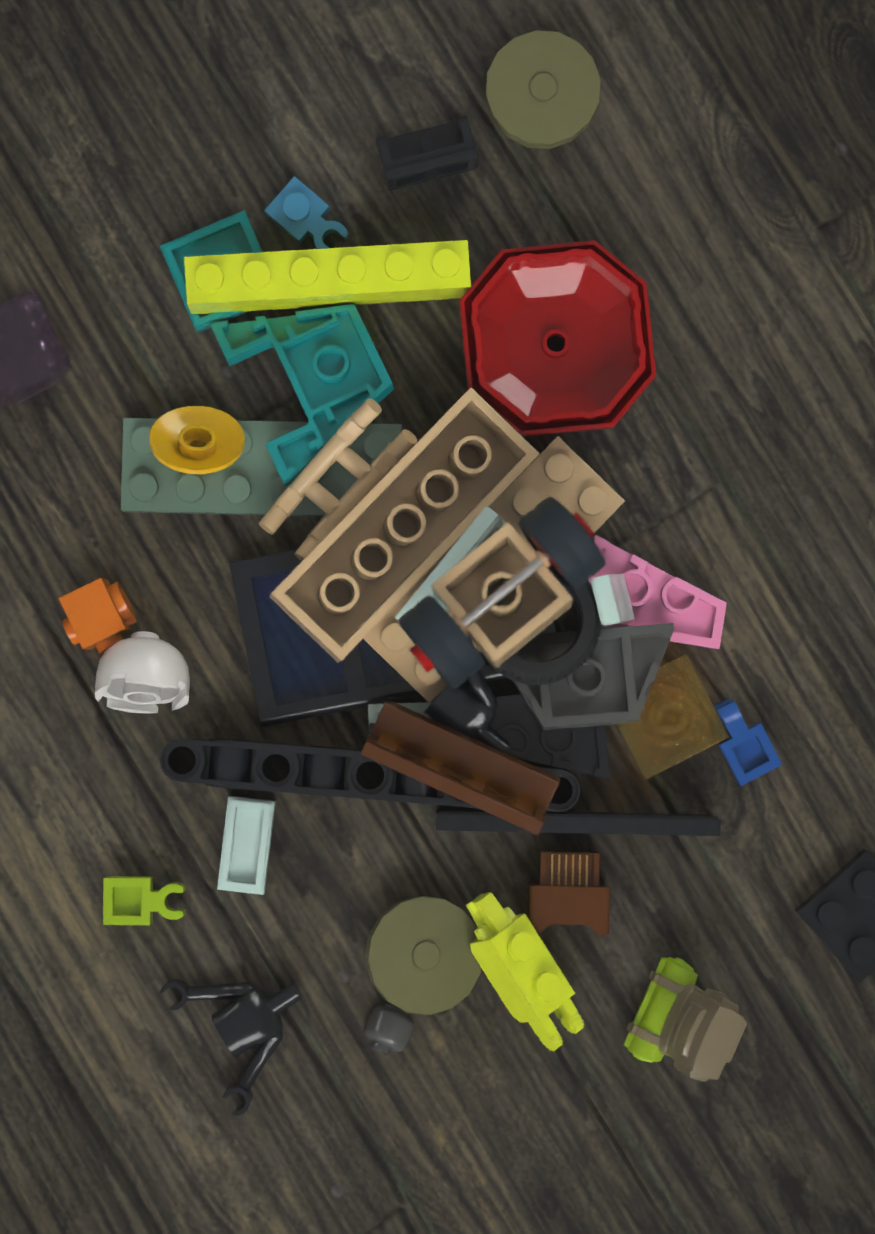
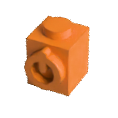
M99 578L58 598L67 615V618L62 620L64 630L72 644L80 643L82 649L92 650L97 648L99 654L104 653L120 640H124L122 635L131 631V625L137 622L131 602L118 581L110 584L109 580Z

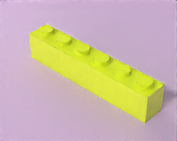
M468 240L184 257L187 305L191 314L459 299L471 287Z

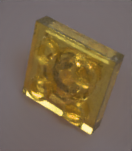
M683 654L659 667L638 723L616 724L645 780L729 738L687 654Z

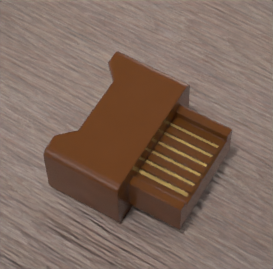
M539 850V882H528L527 917L538 934H541L550 924L589 925L597 935H609L610 887L606 883H599L600 853L598 851Z

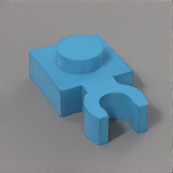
M295 176L264 210L266 216L300 245L308 235L314 239L316 249L329 248L323 243L324 238L328 234H337L345 242L349 238L347 229L341 223L323 219L330 211L329 205Z

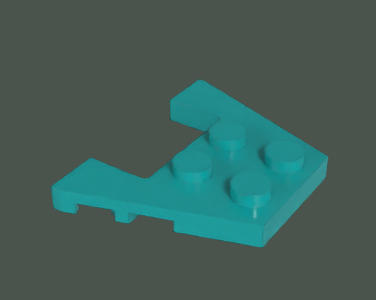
M355 304L296 311L294 316L266 319L265 316H257L255 321L229 324L228 321H219L211 324V328L229 366L269 348H274L309 422L307 425L265 443L284 485L294 481L336 433V430L368 398L380 403L394 390L393 383Z

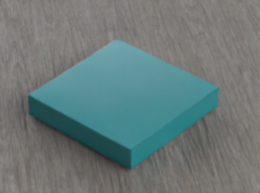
M245 210L160 246L197 333L210 328L211 324L215 322L227 321L246 313L230 311L211 314H191L187 305L184 257L262 252Z

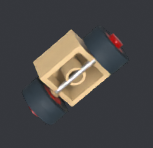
M553 497L545 498L534 510L529 511L518 522L522 533L536 551L535 553L508 522L431 585L434 595L453 618L437 600L428 595L398 620L401 628L415 644L409 649L412 655L427 673L434 668L453 689L463 684L469 676L475 674L485 664L482 655L466 636L467 634L493 666L498 668L572 607L573 598L548 568L565 585L575 590L605 566L606 562L592 539L595 535L589 525L578 513L572 515Z

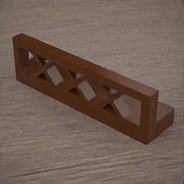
M386 699L361 752V755L535 835L539 834L544 824L545 812L560 783V778L389 699Z

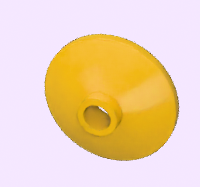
M186 406L171 410L158 418L150 430L149 443L154 456L165 466L188 474H208L223 470L239 459L244 450L245 435L237 420L221 410L206 406Z

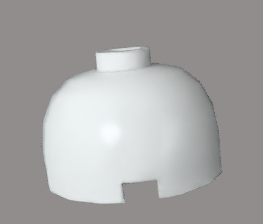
M147 631L135 632L131 634V638L120 640L107 649L100 659L96 673L95 699L99 701L104 696L107 698L106 707L130 713H158V706L156 704L172 702L171 711L180 709L188 704L190 677L188 665L183 655L170 643L160 640L156 633Z

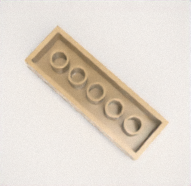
M471 387L271 593L270 598L337 662L342 661L463 535L485 506L489 507L540 453Z

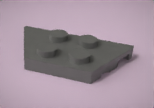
M673 623L601 629L600 637L593 653L570 676L545 685H528L516 681L513 682L543 730L638 723L673 634L674 625ZM577 631L538 634L519 649L515 655L529 661L551 660L564 653L570 647Z

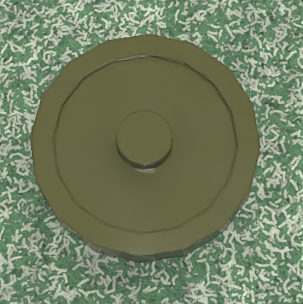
M535 30L514 37L497 52L487 72L485 100L492 121L507 138L527 148L552 149L572 142L588 128L599 105L601 79L593 57L578 41L560 32Z
M418 895L396 902L378 917L368 935L365 961L372 984L386 1001L407 1013L432 1015L452 1009L470 994L481 974V967L472 954L470 943L477 939L474 933L477 927L464 910L442 898Z

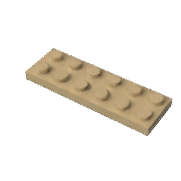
M557 436L489 508L496 512L505 524L509 522L535 553L536 551L522 533L518 522L529 511L534 510L545 498L551 496L559 501L572 515L578 513L589 525L593 533L604 524L625 500ZM454 544L363 638L429 703L448 684L434 668L427 673L412 655L409 649L415 644L401 628L400 623L395 617ZM473 642L474 646H475V647L477 648V650L480 652L481 650H480V649L478 648V646Z

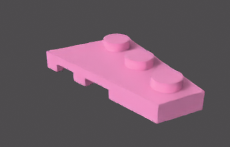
M597 535L594 536L593 541L601 551L606 564L598 573L591 576L588 581L591 583L593 581L592 578L608 574H624L635 620L607 626L601 624V629L673 623L674 631L669 642L720 649L726 602L678 577L660 570L638 556L610 544L609 541Z

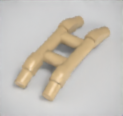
M368 398L344 421L309 464L280 494L258 523L262 529L273 535L305 496L323 510L326 515L315 525L307 535L308 537L294 553L300 561H303L417 443L415 435L409 430L404 429L374 458L370 465L349 447L381 413L382 409L374 399ZM335 461L357 478L339 500L318 482Z

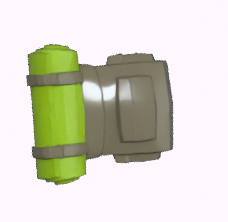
M661 957L656 971L651 970L648 978L651 981L635 1018L626 1027L629 1033L623 1045L628 1048L633 1057L640 1061L660 1062L664 1055H667L674 1060V1067L690 1078L703 1082L709 1079L718 1080L725 1064L732 1060L747 1022L739 1013L738 1005L729 997L716 990L707 988L703 991L696 986L698 974L683 959L678 957Z

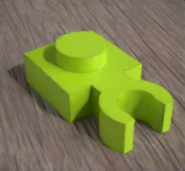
M106 876L103 878V925H151L153 923V912H159L166 919H180L186 915L185 909L171 908L167 903V897L173 892H185L186 885L172 882L160 890H153V876Z

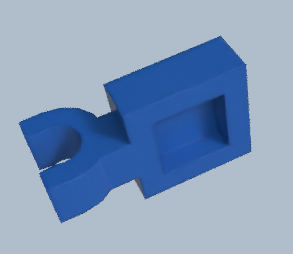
M727 698L712 706L715 715L729 736L717 742V745L738 785L742 786L782 765L762 724L756 722L747 727L734 700L730 701Z

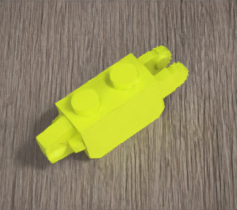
M492 892L482 893L466 905L478 926L474 930L477 939L470 943L471 952L510 1014L520 1023L528 1022L542 1044L554 1052L563 1045V1041L549 1014L554 1012L564 1028L570 1031L571 1034H577L584 1028V1020H582L581 1015H579L577 1008L570 999L575 992L526 914L515 915L510 907L503 909Z

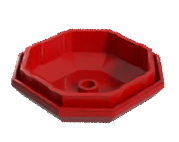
M595 240L501 249L459 300L468 390L472 387L522 437L614 428L656 377L647 282ZM552 336H558L564 341V348L561 351L554 352L548 348L547 340Z

